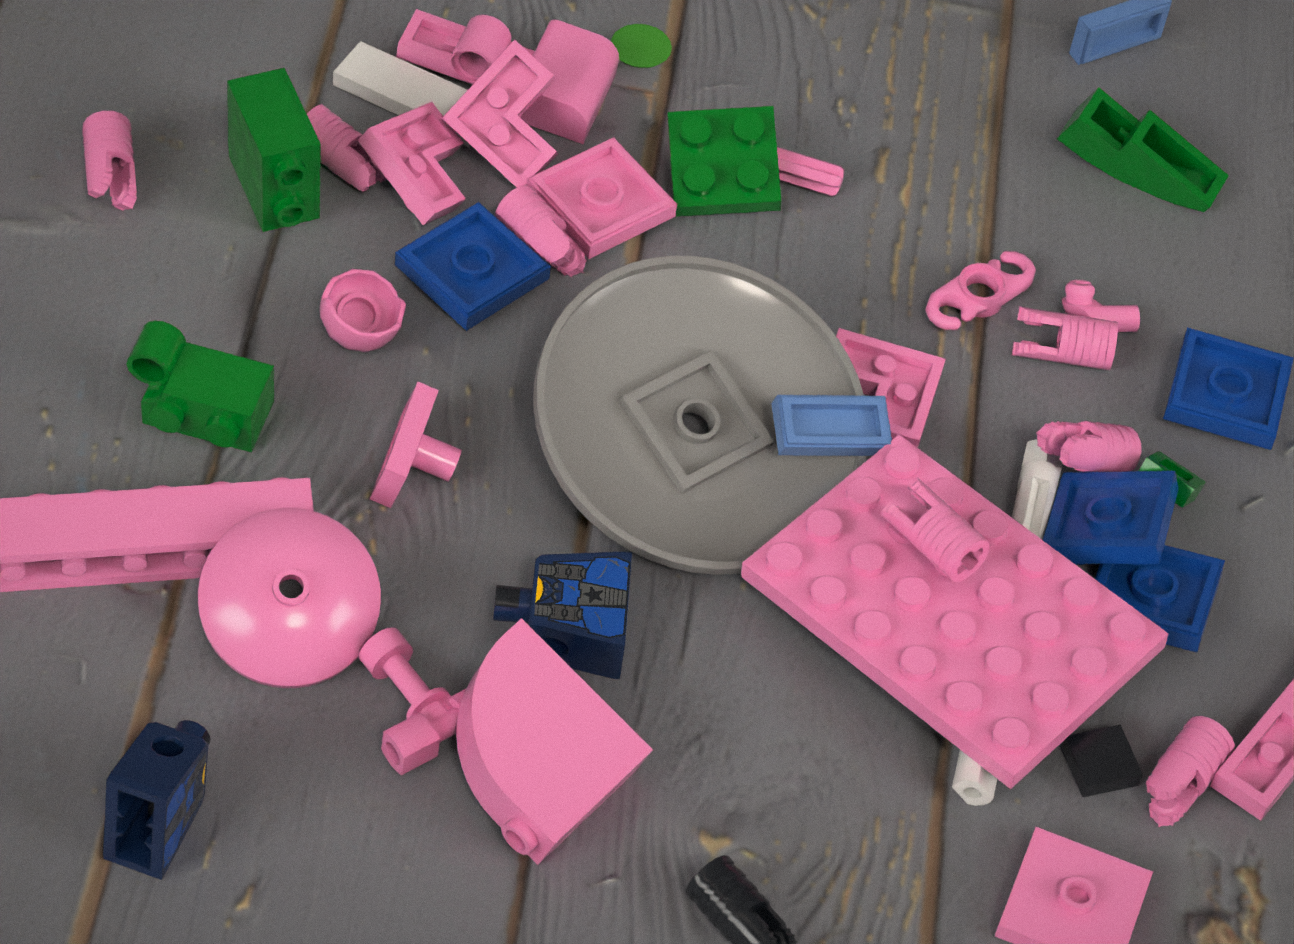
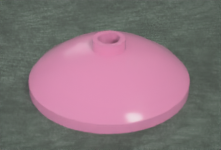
M298 508L264 511L246 518L228 530L208 555L202 569L198 588V609L201 624L214 651L230 668L240 675L259 684L277 688H301L316 685L335 677L347 669L359 657V652L363 645L372 637L377 625L381 605V588L378 573L370 554L361 541L338 521L318 512ZM289 579L296 580L301 584L303 592L296 598H287L282 595L279 589L282 582Z

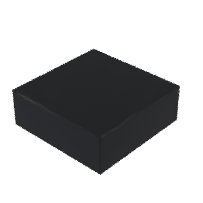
M1121 725L1072 734L1063 741L1061 749L1082 797L1139 786L1143 773Z

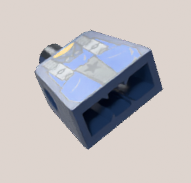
M632 552L540 555L535 559L533 588L496 586L493 620L517 623L522 618L572 669L611 679H620L626 639Z
M190 720L180 721L175 728L158 722L148 723L106 779L103 859L162 880L205 796L208 746L211 738L208 731L202 725ZM153 802L154 812L150 816L148 813V808L150 804Z

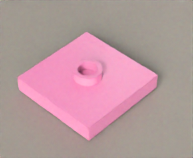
M614 137L527 178V186L532 187L537 195L541 196L546 204L551 206L556 214L562 217L567 225L566 233L578 244V247L582 248L588 259L676 216L677 203Z
M1035 827L997 927L995 937L1012 944H1129L1153 871Z

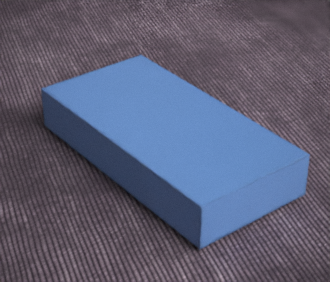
M1129 0L1079 17L1069 54L1080 65L1161 38L1172 0Z
M777 395L771 403L778 455L873 456L885 445L891 444L892 437L885 396Z

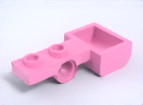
M416 9L398 42L396 57L473 85L512 43V38L507 26L492 16L477 15L470 19L467 26H463ZM551 20L536 50L525 49L554 75L555 80L520 118L530 126L584 144L615 78L619 63V53L615 45L602 35L560 20Z

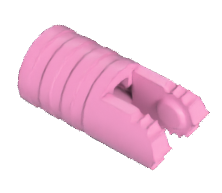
M323 104L315 106L307 113L321 143L320 163L327 166L333 173L362 192L368 190L377 181L381 183L387 180L384 174L374 166L370 156L357 141L362 136L360 132L354 130L352 126L332 113Z
M100 111L93 113L86 118L82 127L88 195L97 199L102 195L104 196L105 192L110 188L111 201L114 207L122 211L133 209L137 200L131 123L126 116L119 112Z
M527 185L519 186L510 191L501 200L495 211V217L535 253L546 259L547 263H550L564 276L569 275L572 277L573 275L584 273L583 269L587 262L585 259L586 254L566 233L567 225L562 217L557 215L555 210L547 205L545 200L538 196L532 187Z
M1019 307L1017 320L1023 321L1024 324L1040 327L1048 325L1059 328L1055 348L1041 346L1037 342L1022 340L1021 342L1013 343V356L1110 371L1117 343L1118 322Z
M1052 421L1049 424L1046 423L1036 432L1037 446L1042 451L1050 455L1060 456L1059 460L1062 461V464L1070 468L1073 467L1080 472L1133 471L1140 461L1142 452L1141 441L1138 433L1129 426L1091 421L1079 423Z
M915 478L907 488L910 490L913 499L928 510L915 524L899 506H895L891 502L882 510L880 515L950 580L961 582L970 577L983 564L988 556L990 543L919 478Z
M1203 716L1192 717L1169 745L1166 752L1160 757L1157 766L1152 771V775L1148 776L1146 781L1147 793L1154 797L1151 798V803H1149L1150 817L1158 824V827L1173 826L1175 822H1178L1198 796L1205 792L1209 783L1213 781L1215 773L1233 753L1235 748L1233 737L1217 721Z

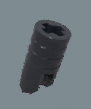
M729 856L717 857L706 864L687 885L686 895L697 904L700 911L708 916L709 921L732 944L797 943L794 938L795 935L791 933V929L786 927V923L771 908L767 898L759 893L757 887L746 878L741 869L735 866Z

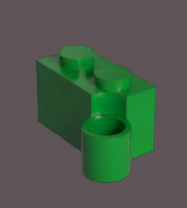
M155 320L146 323L126 363L129 372L135 378L149 384L141 401L142 423L154 426L163 432H177L210 441L219 447H233L252 453L274 403V365L188 343L179 329L164 321Z

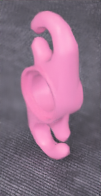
M1004 251L1000 255L1001 262L1019 267L1022 270V274L1014 275L1001 271V262L997 259L990 260L987 264L975 263L966 266L959 276L930 295L925 308L929 321L936 327L944 330H958L961 327L959 318L946 316L939 311V307L950 306L961 310V320L965 322L972 321L974 317L985 318L995 315L999 312L1002 305L1031 286L1036 273L1034 264L1024 254L1016 251ZM975 283L984 284L990 287L995 294L990 297H979L972 294L967 286Z

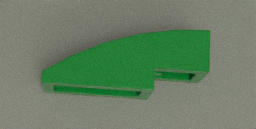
M1099 87L1076 108L1057 137V140L1082 159L1111 177L1167 202L1205 212L1210 208L1229 177L1227 173L1151 110L1147 111L1138 120Z

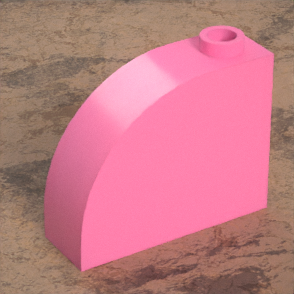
M522 618L488 652L471 678L459 707L456 731L457 749L466 781L482 808L501 827L502 835L506 842L516 852L528 855L537 865L611 796L653 751Z

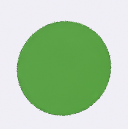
M646 24L624 26L617 30L611 39V42L618 50L619 60L633 67L649 68L660 65L668 59L672 50L671 41L668 36L660 29Z

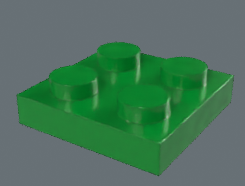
M773 106L668 112L673 200L677 203L675 217L781 211V190Z

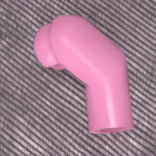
M1072 280L1065 286L1066 297L1062 298L1065 313L1118 322V332L1138 331L1140 312L1137 305H1102L1093 299L1095 288L1086 280Z

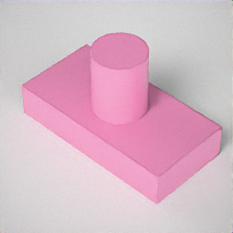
M417 381L399 418L370 500L391 508L408 476L411 466L448 482L451 479L462 450L423 434L439 390Z

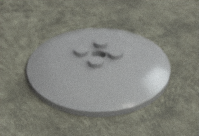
M664 256L633 262L612 270L593 281L565 307L554 323L538 360L533 394L536 429L543 453L562 490L575 507L610 539L641 557L670 568L712 575L741 574L743 561L860 467L867 459V456L778 455L771 405L777 395L864 396L850 357L839 339L821 317L794 293L774 280L734 263L698 256ZM685 413L700 415L707 422L709 432L706 434L691 432L684 425L682 415Z

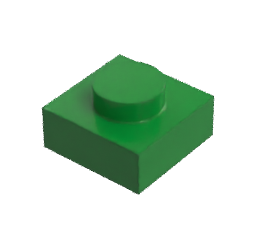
M1160 451L1146 457L1138 470L1175 471L1179 488L1175 504L1181 508L1193 502L1206 481Z

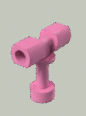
M386 628L367 640L359 652V659L375 679L389 677L411 704L406 714V720L383 731L381 750L393 769L400 775H403L436 758L440 742L456 734L459 707L466 689L453 696L443 687L430 690L408 662L413 654L412 646L397 628Z

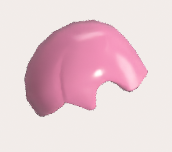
M351 269L332 277L321 297L320 318L329 337L349 350L369 352L382 348L396 336L402 327L406 303L398 297L393 285L375 271Z

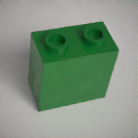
M285 67L227 80L229 158L262 231L266 232L282 227H291L299 223L319 219L321 143Z

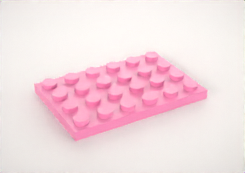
M900 434L891 440V444L885 445L742 562L741 577L1010 789L1165 648L1169 635L1161 627ZM915 478H919L990 543V550L983 564L970 577L961 582L950 580L880 515L882 510L891 502L895 506H899L915 524L928 510L913 499L910 490L907 488Z

